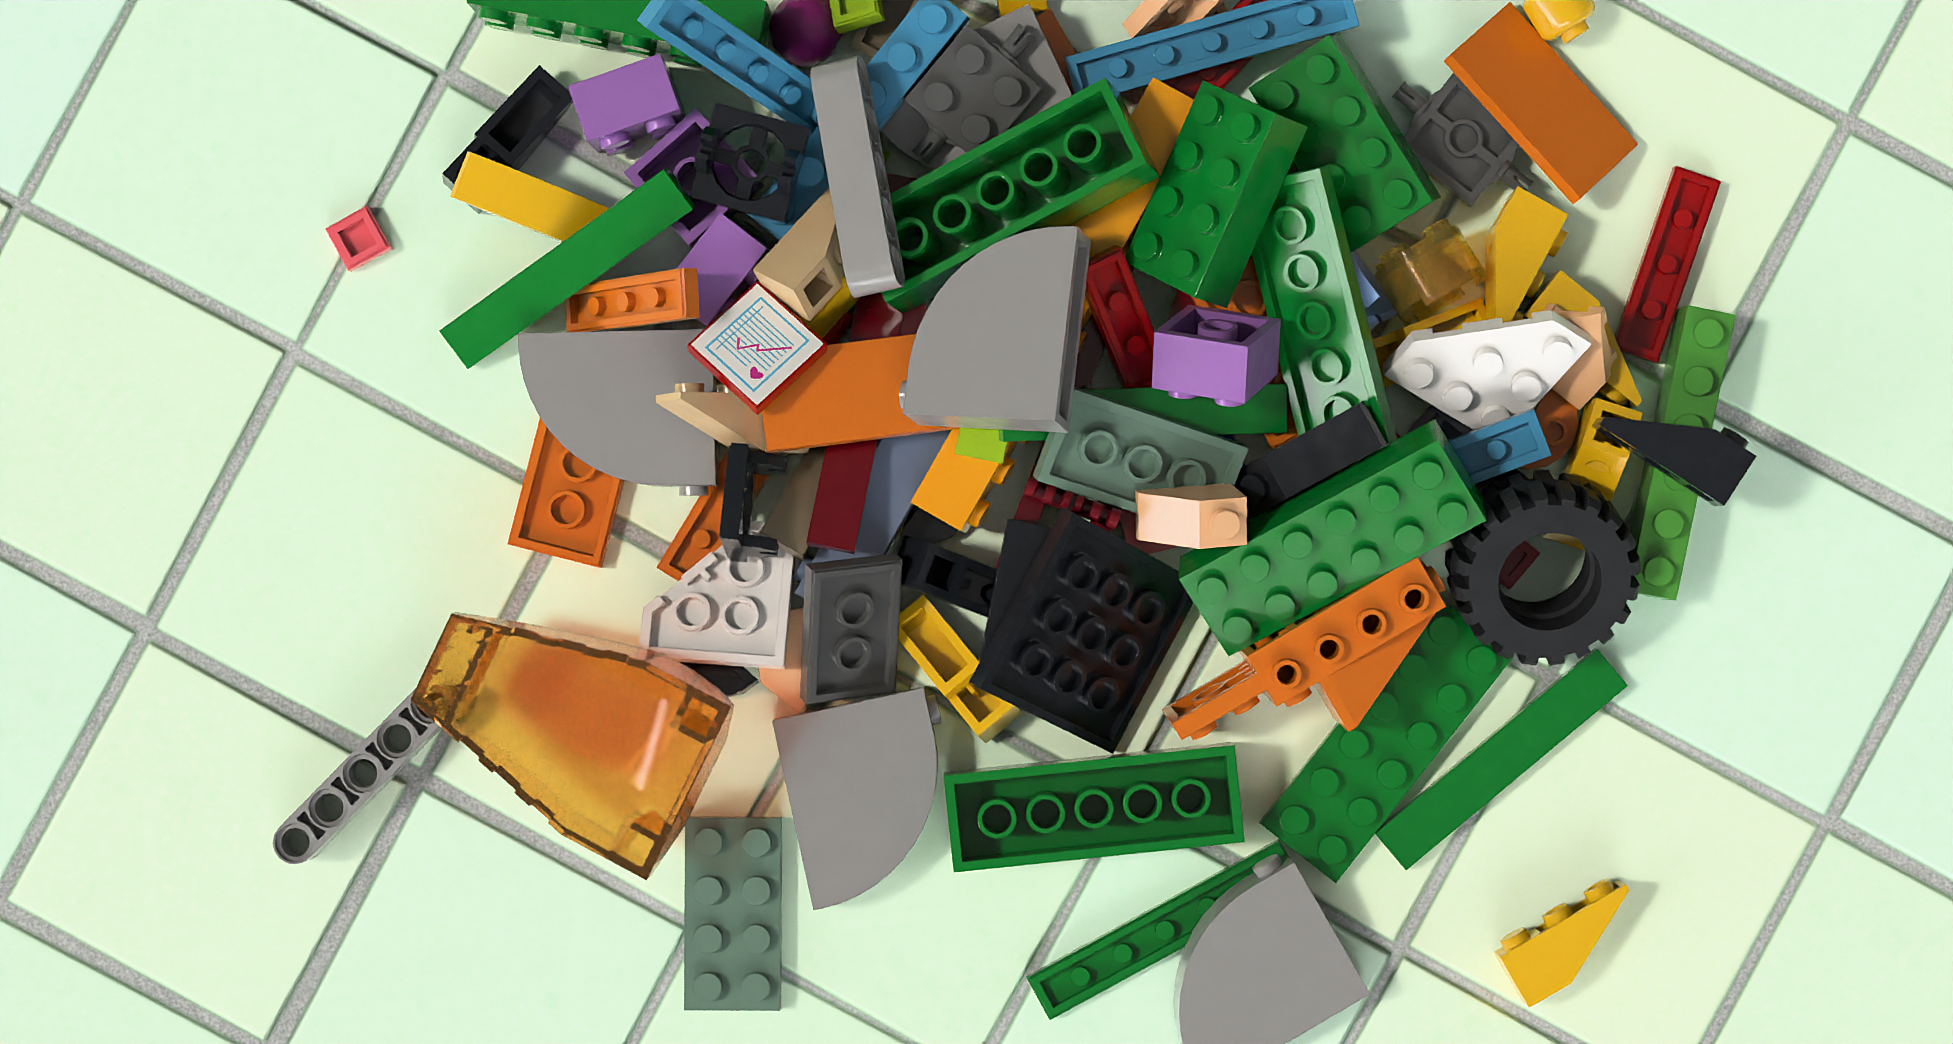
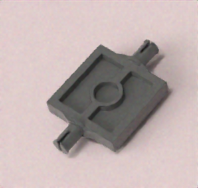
M1018 24L1001 46L986 41L969 25H966L904 99L923 115L929 128H931L919 144L912 149V152L919 156L928 144L932 142V146L921 158L926 164L929 163L945 142L958 146L967 153L1002 134L1042 89L1022 71L1016 60L1022 50L1034 39V36L1028 31L1018 44L1014 45V42L1025 30L1022 25Z
M1454 72L1441 89L1428 98H1425L1412 88L1405 80L1393 94V98L1415 113L1412 117L1410 128L1404 137L1424 170L1432 179L1468 207L1475 203L1486 187L1499 179L1512 190L1519 186L1527 191V188L1534 182L1511 164L1519 144Z

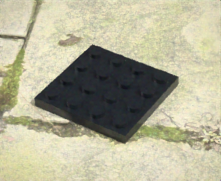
M1062 507L969 682L981 690L1113 754L1194 602L1179 581L1178 570Z

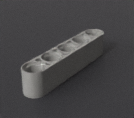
M858 55L814 66L810 71L811 85L848 288L854 298H859L904 287V268L872 88L864 60Z
M442 681L421 684L415 688L277 829L272 844L278 858L285 863L295 865L304 863L317 856L454 717L459 706V698L455 689ZM430 690L438 691L445 699V709L438 717L428 714L423 706V698ZM396 724L403 725L411 734V744L405 751L397 750L390 743V731ZM362 759L370 760L377 768V779L372 785L363 784L356 776V766ZM328 793L335 794L343 802V813L339 819H332L323 811L322 802ZM294 828L305 831L309 837V848L304 854L297 853L289 845V834Z

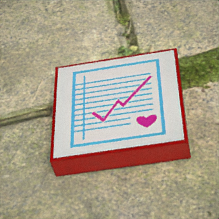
M757 281L689 342L687 348L688 352L755 414L759 415L827 352V343Z

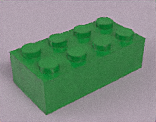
M1340 33L1328 35L1248 88L1259 105L1308 127L1293 161L1299 171L1329 165L1350 253L1368 244L1441 198L1438 190Z
M1202 81L1125 255L1128 264L1194 298L1227 308L1308 127L1237 94Z

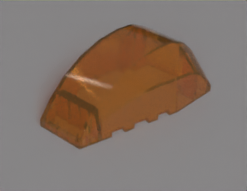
M460 612L451 613L411 697V701L457 742L461 741L479 757L478 761L491 773L496 772L516 790L514 793L528 806L533 805L549 820L548 824L559 834L646 881L650 879L685 827L727 741L734 710V704L719 688L694 670L662 652L550 627Z

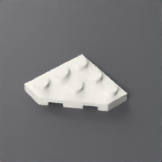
M1547 310L1531 313L1532 318L1504 323H1502V318L1462 323V329L1433 333L1432 328L1412 331L1382 367L1385 377L1471 429L1476 430L1532 409L1592 343L1589 333L1554 311Z
M751 521L750 535L760 536V531L765 522ZM723 545L713 553L710 552L681 576L682 579L643 607L638 656L640 659L785 670L795 556L779 548L778 557H748L747 562L730 561Z

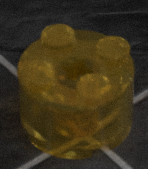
M1446 218L1426 228L1421 233L1424 238L1408 248L1405 242H1402L1390 248L1379 257L1382 262L1376 266L1377 272L1374 277L1404 326L1411 324L1414 315L1419 322L1459 300L1465 295L1461 286L1472 280L1477 287L1488 277L1458 226H1451Z

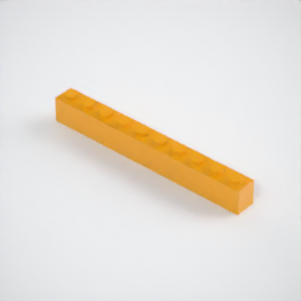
M1153 77L1131 117L1161 176L1194 99ZM1160 177L1069 225L1079 227L1091 240L1089 257L1114 245L1122 247L1124 255H1126ZM1086 297L1084 298L1078 354L1088 337V334L1082 330L1092 314ZM960 429L951 430L913 496L911 503L964 533H967L970 526L978 528L991 507V503L986 501L995 483L1002 486L1015 465V461L1010 456L1019 441H1009L1007 443L1004 462L1000 464L955 454Z

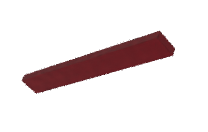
M887 173L890 194L917 180L916 178ZM881 292L860 297L856 301L848 342L899 336L904 314L886 303ZM878 439L826 446L806 541L807 545L855 555Z

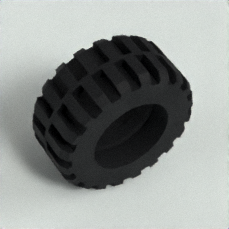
M1534 470L1533 479L1524 480L1521 473L1507 476L1508 485L1496 489L1492 483L1481 491L1485 498L1483 500L1486 521L1450 540L1453 548L1445 551V566L1449 573L1446 579L1450 592L1466 625L1470 626L1473 635L1483 645L1491 644L1495 654L1505 659H1510L1516 653L1521 664L1534 666L1538 664L1539 658H1546L1550 666L1564 664V656L1575 653L1577 658L1580 659L1591 653L1588 646L1597 640L1603 645L1614 636L1611 627L1615 622L1624 624L1631 614V610L1626 602L1627 599L1632 601L1637 599L1640 584L1634 575H1638L1641 572L1640 557L1634 549L1636 546L1635 540L1610 500L1607 501L1601 491L1592 484L1587 483L1582 486L1577 476L1563 472L1559 475L1558 480H1556L1549 470ZM1546 533H1561L1575 537L1583 544L1585 557L1579 575L1566 590L1555 597L1536 602L1520 601L1505 595L1500 589L1499 575L1506 558L1525 540Z

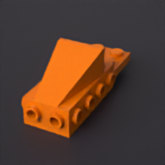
M1416 557L1240 650L1239 653L1244 661L1161 710L1181 740L1188 736L1192 740H1197L1216 729L1218 725L1215 720L1233 711L1234 715H1239L1253 708L1260 702L1258 695L1261 693L1276 707L1282 703H1285L1286 707H1290L1310 696L1312 691L1309 687L1314 685L1332 717L1349 732L1359 725L1434 614L1446 607L1439 595L1446 591L1445 586L1435 569L1431 565L1427 567L1422 560L1420 561Z

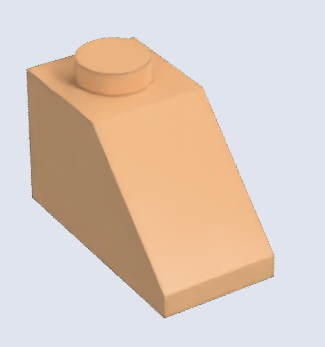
M1219 483L1207 484L1205 486H1183L1173 489L1135 490V502L1137 503L1136 538L1138 540L1197 549L1247 545V497L1232 484Z

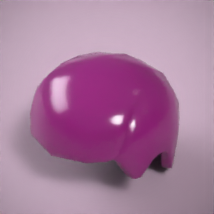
M783 0L774 10L769 23L773 47L789 63L801 67L815 66L819 62H824L835 53L836 46L844 34H839L834 28L829 0Z

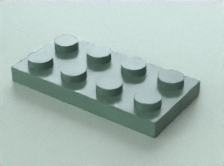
M1074 387L1069 433L1049 432L1032 476L1037 481L1137 513L1135 490L1173 489L1183 486H1205L1207 484L1219 483L1232 484L1234 486L1249 448L1243 443Z
M686 816L684 1011H780L782 967V817Z

